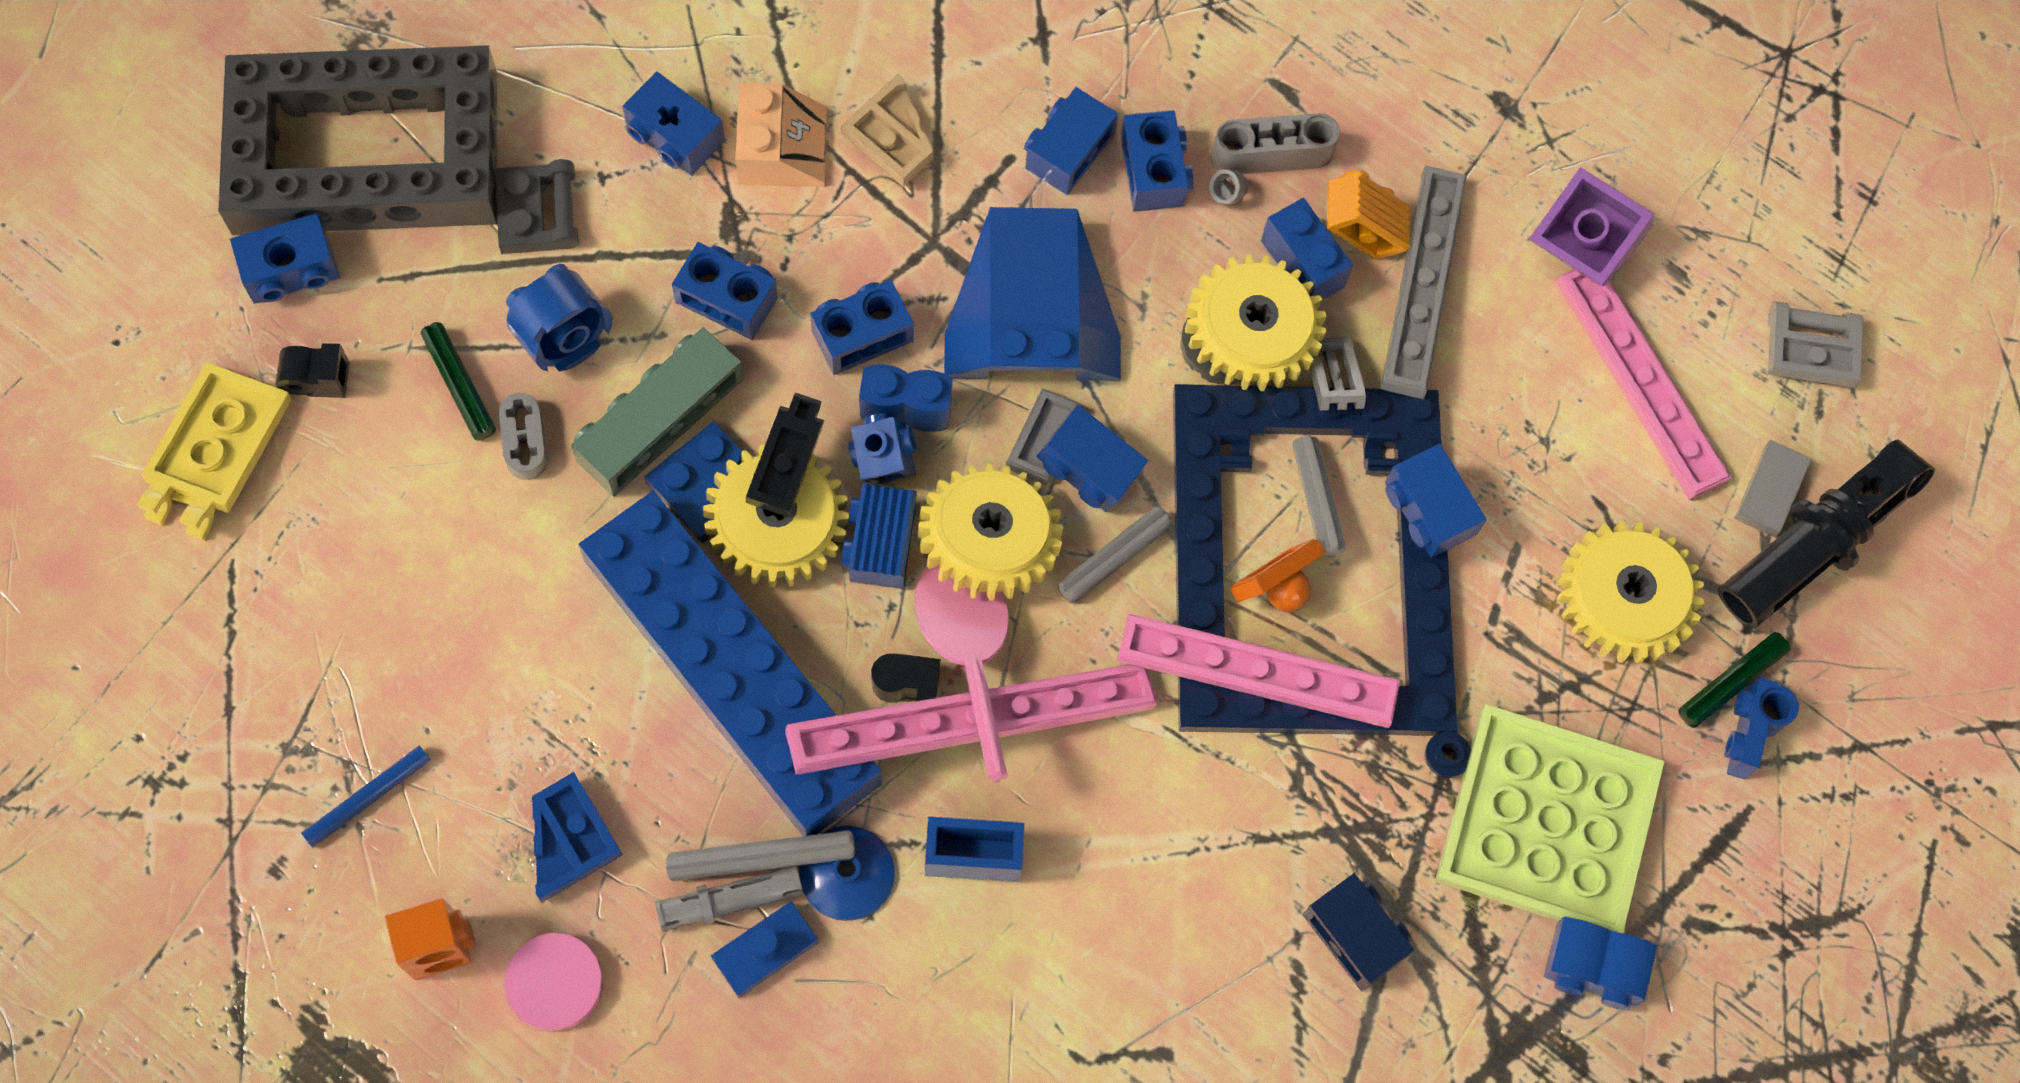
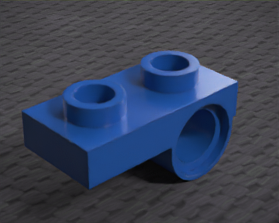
M1760 677L1747 689L1740 691L1734 707V715L1739 716L1737 729L1729 735L1724 751V756L1730 759L1727 769L1728 775L1745 780L1758 770L1766 738L1776 735L1797 717L1799 711L1798 700L1789 689L1778 685V682ZM1763 703L1771 705L1776 710L1778 720L1766 715Z

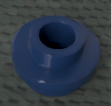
M1440 732L1434 735L1427 743L1424 754L1425 761L1430 770L1436 775L1443 778H1455L1466 771L1471 747L1464 737L1455 732ZM1442 748H1453L1457 754L1456 760L1451 761L1444 758Z

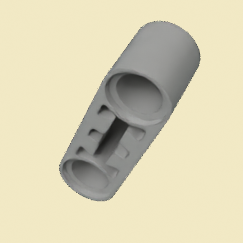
M1321 113L1229 120L1221 124L1217 130L1211 160L1217 170L1230 169L1236 170L1241 174L1321 168L1327 165L1333 156L1340 129L1332 117ZM1310 138L1320 139L1325 144L1314 143ZM1233 144L1238 146L1240 150H1231L1225 145Z

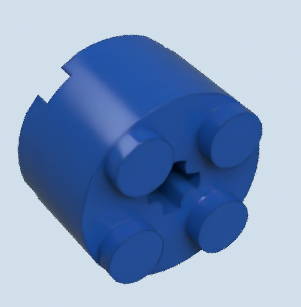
M564 264L552 266L545 275L539 277L527 287H519L512 291L506 300V305L509 307L506 320L509 331L539 368L544 371H548L547 367L555 366L558 371H565L581 364L601 346L597 338L603 329L609 334L612 327V314L582 277L577 272L569 270Z

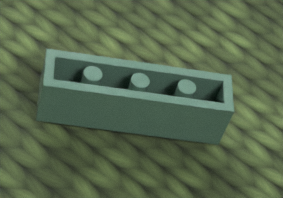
M704 327L694 336H685L675 346L673 354L661 365L655 364L643 374L640 384L629 394L622 393L617 396L601 419L595 424L593 422L588 423L579 430L574 438V443L571 444L576 462L614 497L744 380L741 361Z

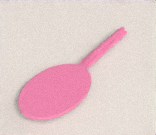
M940 566L931 569L926 567L919 577L915 592V612L918 624L926 640L941 656L956 664L964 665L988 779H993V782H1000L1001 778L1007 777V771L983 664L994 658L1005 642L1008 629V609L1003 592H996L994 601L988 599L987 592L979 591L976 598H971L970 589L964 586L958 592H955L953 590L954 580L951 578L943 582L938 580Z

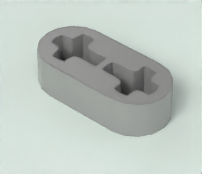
M515 393L504 399L499 407L503 456L513 476L522 480H530L543 473L547 466L543 417L537 401L532 396L525 393ZM519 408H525L528 414L525 416V430H519L514 418ZM527 442L530 452L534 456L530 457V464L521 465L520 460L517 458L521 457L522 454L521 443Z

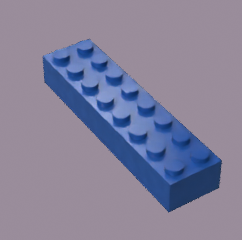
M654 490L578 543L587 566L802 836L819 834L882 785L881 770L874 761L796 775L785 733L787 724L836 716V714Z

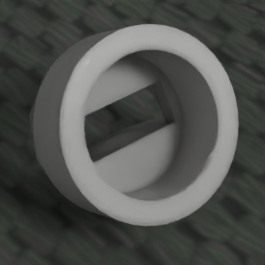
M1223 169L1213 175L1209 188L1211 196L1216 202L1220 204H1235L1246 195L1248 183L1245 176L1240 172ZM1228 177L1233 182L1236 188H1234L1228 181H1226Z

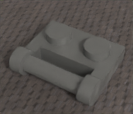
M558 159L545 165L495 168L498 243L501 254L570 249L578 245V230L573 227L571 181L575 179V166L572 161ZM554 184L556 227L552 230L544 231L542 185Z

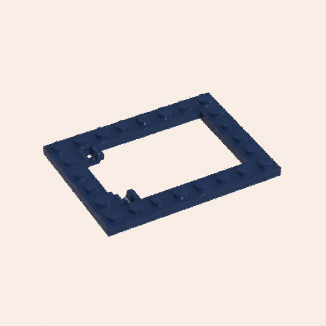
M1175 384L1173 388L1177 625L1225 637L1221 472H1251V436H1263L1264 434H1310L1364 438L1363 455L1366 475H1389L1393 466L1437 444H1441L1439 391L1427 390L1424 399L1382 389L1364 388L1366 392L1364 409H1355L1354 403H1347L1346 410H1338L1336 403H1330L1329 410L1320 411L1314 387L1277 388L1276 386H1266L1265 391H1260L1258 386H1248L1247 390H1242L1241 386ZM1220 445H1231V455H1220ZM1382 449H1394V458H1382ZM1401 509L1397 510L1406 686H1399L1393 720L1389 728L1178 676L1179 732L1434 736L1445 731L1457 733L1448 550L1430 558L1424 547L1420 548L1416 545L1410 535L1407 518Z

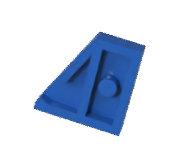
M713 421L645 475L644 478L646 484L655 491L681 522L701 543H704L709 535H705L704 523L713 519L703 517V506L714 504L706 499V491L708 488L719 489L714 483V475L716 472L728 475L726 462L729 459L738 465L742 463V450Z
M574 772L532 796V813L535 824V835L533 837L534 856L536 858L537 874L535 889L541 903L622 856V852Z

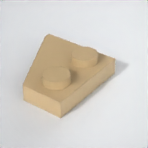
M899 73L841 125V134L903 187L933 160V149L926 133L923 132L920 126L919 115L915 106L911 104L906 91L905 81Z

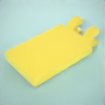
M206 362L141 474L145 482L150 484L137 503L140 509L146 511L144 514L145 519L163 526L170 513L172 499L184 503L188 506L179 519L180 523L188 526L185 531L188 536L205 541L213 524L215 510L218 509L229 513L292 401L289 392Z

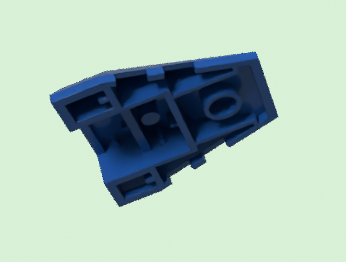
M989 208L945 331L944 374L951 378L988 379L989 370L1076 372V380L1079 381L1121 380V336L1077 209Z

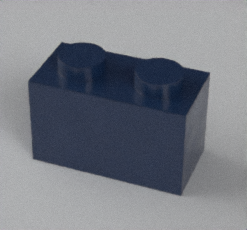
M1353 873L1312 903L1303 913V917L1362 992L1406 959L1414 949L1409 943L1412 941V938L1406 927L1397 918L1390 919L1379 905L1382 899L1375 887L1366 879L1361 881Z

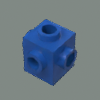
M879 413L865 417L864 424L851 427L853 441H850L848 444L849 454L854 467H859L862 481L871 485H879L916 476L912 454L917 453V442L912 428L907 427L905 422L891 417L890 413Z

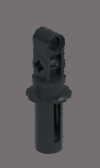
M1897 439L1890 442L1880 451L1876 458L1855 473L1840 488L1828 489L1822 494L1816 505L1803 499L1790 507V515L1794 525L1718 587L1721 601L1738 621L1749 628L1756 629L1832 564L1843 571H1848L1851 567L1856 566L1859 562V556L1855 546L1867 542L1873 537V528L1885 520L1888 515L1907 499L1917 495L1929 483L1935 473V468L1901 440Z

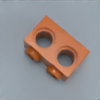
M444 898L385 916L396 964L414 980L472 963L469 948L476 947V942L468 918L464 919L461 910H454Z

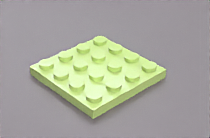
M1484 704L1479 714L1471 744L1469 761L1463 774L1435 881L1556 921L1561 920L1564 916L1599 925L1610 931L1624 933L1664 761Z

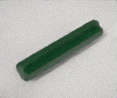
M434 322L431 325L425 326L421 330V336L473 439L481 441L492 436L496 432L494 423L445 327L440 322Z
M1779 632L1770 634L1678 710L1680 718L1689 727L1696 728L1785 656L1791 649L1790 643Z

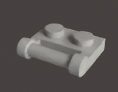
M1774 301L1772 303L1768 316V325L1770 326L1768 375L1852 388L1858 385L1861 381L1863 317L1861 314L1847 312L1845 316L1794 309L1784 302ZM1789 325L1841 333L1842 338L1789 330Z

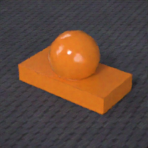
M1312 539L1293 546L1234 583L1230 589L1237 602L1266 592L1269 602L1275 609L1283 612L1298 611L1308 602L1311 593L1309 579L1300 570L1326 554L1319 539Z

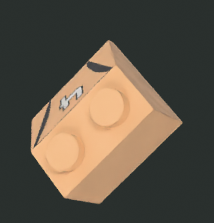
M739 83L735 156L739 185L825 187L827 106L784 84Z

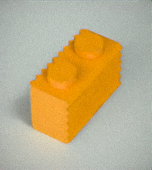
M1352 170L1346 172L1341 177L1329 180L1327 230L1332 231V234H1337V237H1342V240L1352 244V247H1358L1357 250H1363L1362 253H1368L1367 256L1372 257L1373 260H1380L1408 251L1411 247L1408 244L1411 239L1408 236L1411 231L1408 228L1411 224L1408 220L1411 216L1408 213L1411 206L1396 197L1392 189L1381 187L1369 179V174L1365 171Z

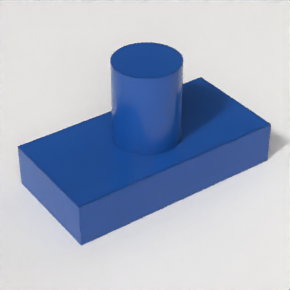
M790 901L711 955V958L736 996L740 998L819 942L793 902Z

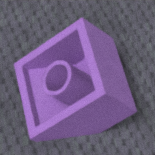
M1580 167L1529 240L1603 287L1630 259L1653 227L1654 213Z

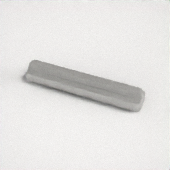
M1305 434L1301 438L1294 440L1292 446L1316 540L1319 539L1326 552L1324 555L1335 557L1337 554L1345 551L1346 544L1319 441L1316 437Z
M1154 507L1060 580L1058 589L1062 596L1069 603L1078 601L1165 533L1171 526L1169 516L1162 508Z

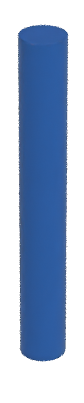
M420 745L301 834L312 848L431 759Z

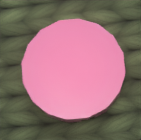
M548 933L530 939L516 950L506 968L504 989L509 1006L522 1022L539 1031L551 1032L576 1027L592 1014L601 999L603 976L598 958L586 943L570 934Z

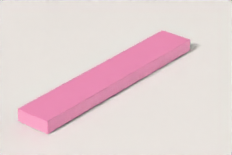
M1575 269L1560 275L1556 284L1689 501L1726 484L1732 477L1610 280L1601 287Z
M1128 614L1117 659L1119 662L1389 728L1392 724L1400 680L1133 614Z

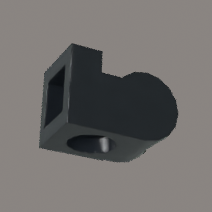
M322 343L321 348L304 346L284 347L280 350L275 385L277 388L294 395L345 398L350 361L340 343Z
M896 653L880 656L874 662L871 669L872 689L880 700L888 703L898 702L904 698L915 700V702L934 699L937 695L941 659Z

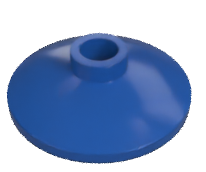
M841 826L827 830L822 834L841 831L852 832L855 841L854 857L846 860L800 865L799 875L803 893L813 908L829 918L851 921L864 918L883 905L892 890L895 871L891 853L879 837L860 827ZM843 862H851L855 865L856 871L850 877H843L837 871L839 865Z

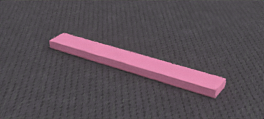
M1131 664L988 689L999 738L1153 710L1157 705L1147 669ZM970 692L787 724L785 730L796 775L980 741Z

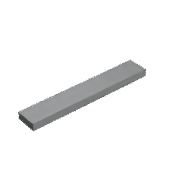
M1426 165L1423 170L1410 233L1411 239L1408 243L1411 247L1406 254L1380 386L1382 390L1424 399L1426 395L1467 175Z

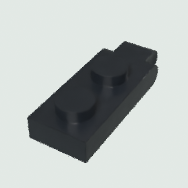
M795 392L789 408L779 407L746 494V503L790 517L824 425V420L817 418L822 401Z

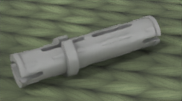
M791 866L776 872L738 880L711 888H707L706 885L696 887V892L675 898L655 901L661 930L664 932L700 921H705V925L715 922L714 918L783 899L803 896L797 868L796 866Z

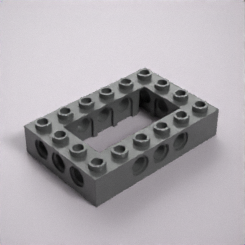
M489 45L225 55L218 212L231 235L247 234L315 213L318 214L326 231L497 224L495 168H497V70ZM277 103H280L286 114L293 117H307V113L340 112L341 115H350V111L383 110L385 114H392L393 110L427 108L428 112L445 110L444 162L277 169L274 163L275 141H280V132L276 126Z

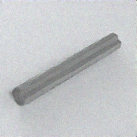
M841 831L674 852L667 856L666 869L670 880L679 881L852 859L855 855V841L852 832Z

